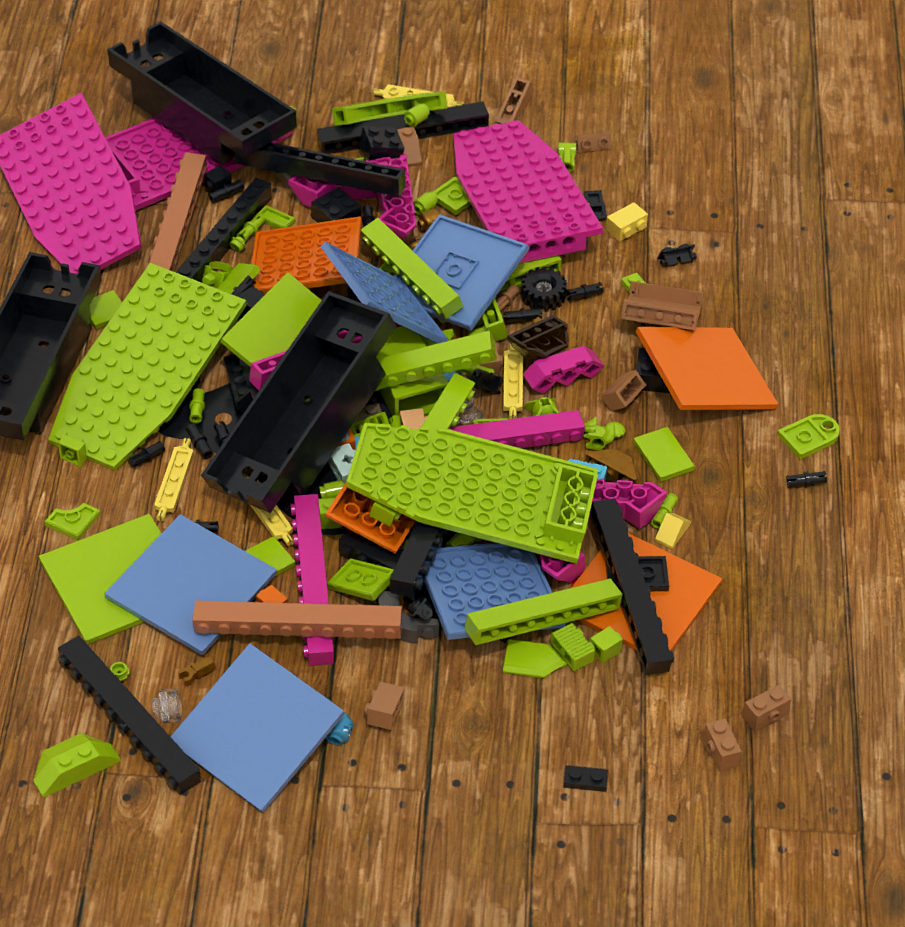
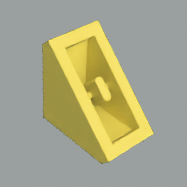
M666 513L656 535L655 542L673 549L691 525V521L675 513Z

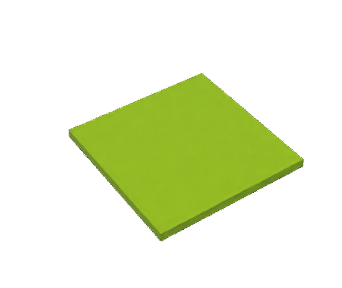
M287 272L232 327L220 342L251 367L253 362L287 351L322 300Z
M150 514L39 555L41 565L87 645L145 622L106 599L105 592L161 535Z

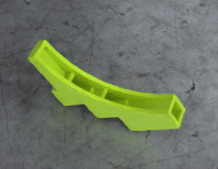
M446 91L409 94L332 108L334 125H346L402 115L417 104H425L429 111L448 108Z

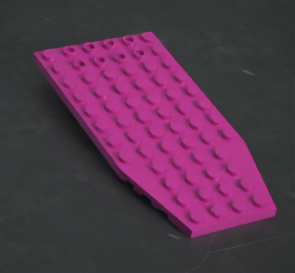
M82 93L0 135V166L36 240L60 264H69L70 273L78 274V268L82 262L100 265L101 270L142 248L140 231L137 224L138 219L135 212L136 207L133 200V190Z
M155 118L105 137L133 190L135 211L171 197L172 184H175V175L180 170V159L184 158L185 152L206 155L207 169L205 173L219 165L229 172L243 167V165L235 163V158L223 165ZM293 130L283 135L282 137L276 139L272 143H280L281 141L292 135Z
M519 120L509 121L507 123L453 133L457 180L485 230L528 244L530 249L520 263L585 250L586 237L603 234L602 225L557 152Z

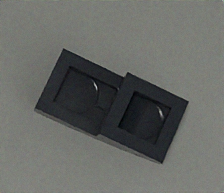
M602 190L584 191V198L590 203V207L597 219L607 220Z

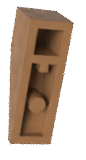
M515 76L495 120L496 123L502 124L518 119L528 105L534 91L531 81Z

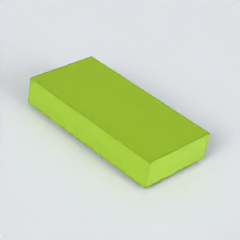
M267 205L257 213L260 214V217L263 216L265 218L264 224L276 229L292 227L296 223L294 217Z

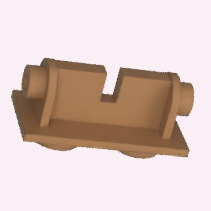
M611 132L577 136L575 143L576 146L578 145V153L612 149Z

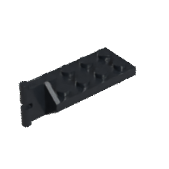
M235 354L224 356V364L238 410L245 412L259 392L249 381L251 367Z

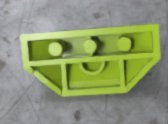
M80 733L42 751L33 782L41 796L45 798L120 762L121 759L110 743Z

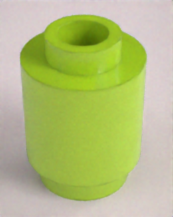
M417 104L406 111L404 114L406 124L415 127L426 120L430 115L429 108L425 104Z
M426 192L413 202L415 213L420 215L422 212L434 209L438 203L437 196L433 192Z
M342 480L323 484V486L319 487L321 499L336 498L345 483Z

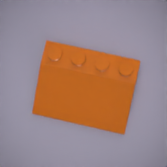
M345 483L325 516L396 554L409 537L417 521L402 514L398 522L394 520L391 527L370 517L369 514L375 501L346 487Z

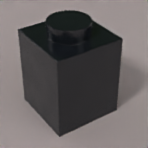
M221 165L204 174V187L210 192L222 188L224 184L232 183V174Z

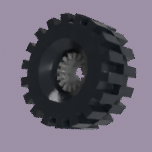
M536 267L535 271L531 269L528 271V274H524V278L521 280V300L524 301L526 306L530 305V309L541 308L545 312H549L550 308L552 311L556 310V306L560 308L562 303L565 302L567 280H565L564 275H561L560 271L554 272V268L547 270V267H543V269Z

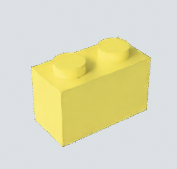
M632 203L607 216L606 231L620 242L646 228L648 214L636 203Z

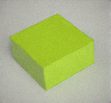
M64 434L58 442L60 459L81 467L87 460L85 443Z

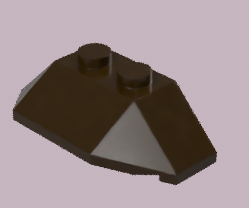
M552 315L508 335L507 340L524 357L547 358L568 348V324Z

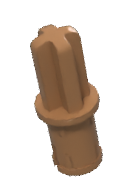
M511 285L505 292L499 295L496 302L500 312L506 306H509L512 300L519 294L520 291L517 286Z

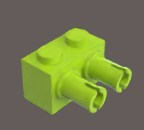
M495 298L473 328L481 325L483 327L468 331L469 336L490 331L495 342L507 338L508 332Z

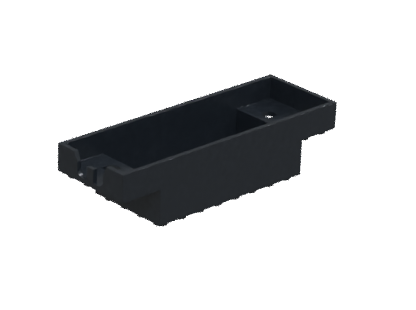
M161 21L147 28L146 42L141 47L140 41L137 39L132 42L133 51L127 53L126 47L121 42L107 49L109 66L131 81L133 103L222 165L235 158L234 152L245 158L297 128L296 110ZM157 56L163 57L162 59H160V60H158V61H157L156 59H154V58L157 57ZM145 62H147L148 64H150V65L147 66V67L141 66V65L144 64Z
M33 252L28 253L0 307V436L25 440L28 431L41 434L92 329L89 306L102 282L100 265L82 262L78 268L79 273L75 274L70 273L69 264L62 263L61 271L55 270L47 255ZM46 288L54 289L52 294L45 293L43 290ZM62 290L71 293L69 296H60ZM41 344H48L49 346L43 347V346H39V345H41Z
M328 291L201 474L208 486L268 513L272 512L285 491L295 495H305L386 375L376 356L397 327L391 315L385 311ZM342 330L348 331L344 339L338 337L339 332ZM356 335L363 337L359 343L352 342ZM244 471L247 475H250L249 478L243 476ZM259 479V480H262V481H264V482H263V483H259V482H257V480Z

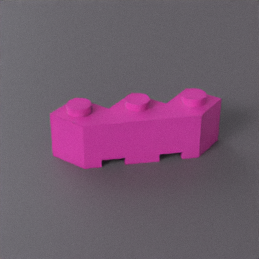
M580 346L535 361L523 375L533 390L545 394L556 382L569 386L580 374L592 379L604 365L595 351L585 346Z

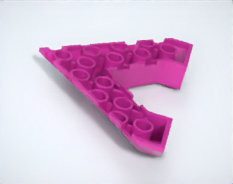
M407 154L400 155V158L395 159L386 157L366 161L405 169L406 188L399 197L325 183L324 181L311 180L299 176H293L288 181V184L302 204L310 208L312 201L340 187L353 199L377 197L382 213L379 219L400 239L406 237L416 228Z
M597 479L592 502L616 499L617 505L622 509V519L641 529L654 518L665 500L667 492L653 482H645V485L633 484V481L617 480V483L605 482V479ZM581 552L577 564L540 554L542 569L556 580L572 582L585 570V555Z

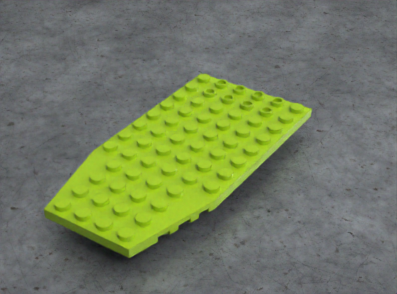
M150 263L72 374L48 438L49 443L58 447V442L64 434L82 441L86 446V457L88 460L116 471L133 455L132 452L137 447L145 444V440L151 434H155L160 430L159 427L164 422L167 423L173 417L221 345L220 340L231 330L247 306V301Z
M364 423L346 481V487L420 523L577 564L588 523L598 469L445 428H438V430H429V427L410 429L409 426L404 425L396 428L391 427L390 424Z

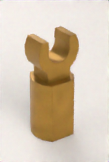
M209 656L191 665L190 668H182L178 671L179 678L188 676L184 678V685L187 686L195 678L198 679L215 670L216 666Z

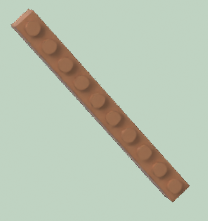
M185 152L184 158L180 159V170L176 172L175 184H172L171 197L167 199V210L163 211V222L159 224V235L155 236L154 249L150 251V262L146 264V268L152 263L174 272L207 169L206 155Z
M195 601L192 621L194 633L401 639L403 617L402 606Z

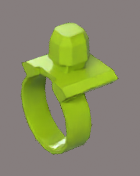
M211 262L209 265H205L202 282L211 287L218 288L234 268L224 262ZM212 269H219L226 272H215Z

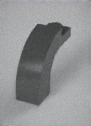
M383 591L379 595V606H399V595L392 594L391 591ZM402 611L401 639L399 640L418 644V637L439 638V619L414 618Z

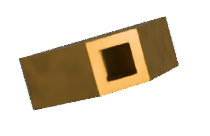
M616 449L587 452L585 462L602 466L606 465L607 480L617 483V480L633 481V484H637V476L630 456Z

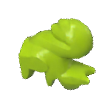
M594 417L592 420L584 423L587 434H584L583 437L590 440L586 443V448L600 451L607 444L611 443L615 437L620 438L624 436L626 429L622 424L615 421L607 423L606 426L597 425V417Z

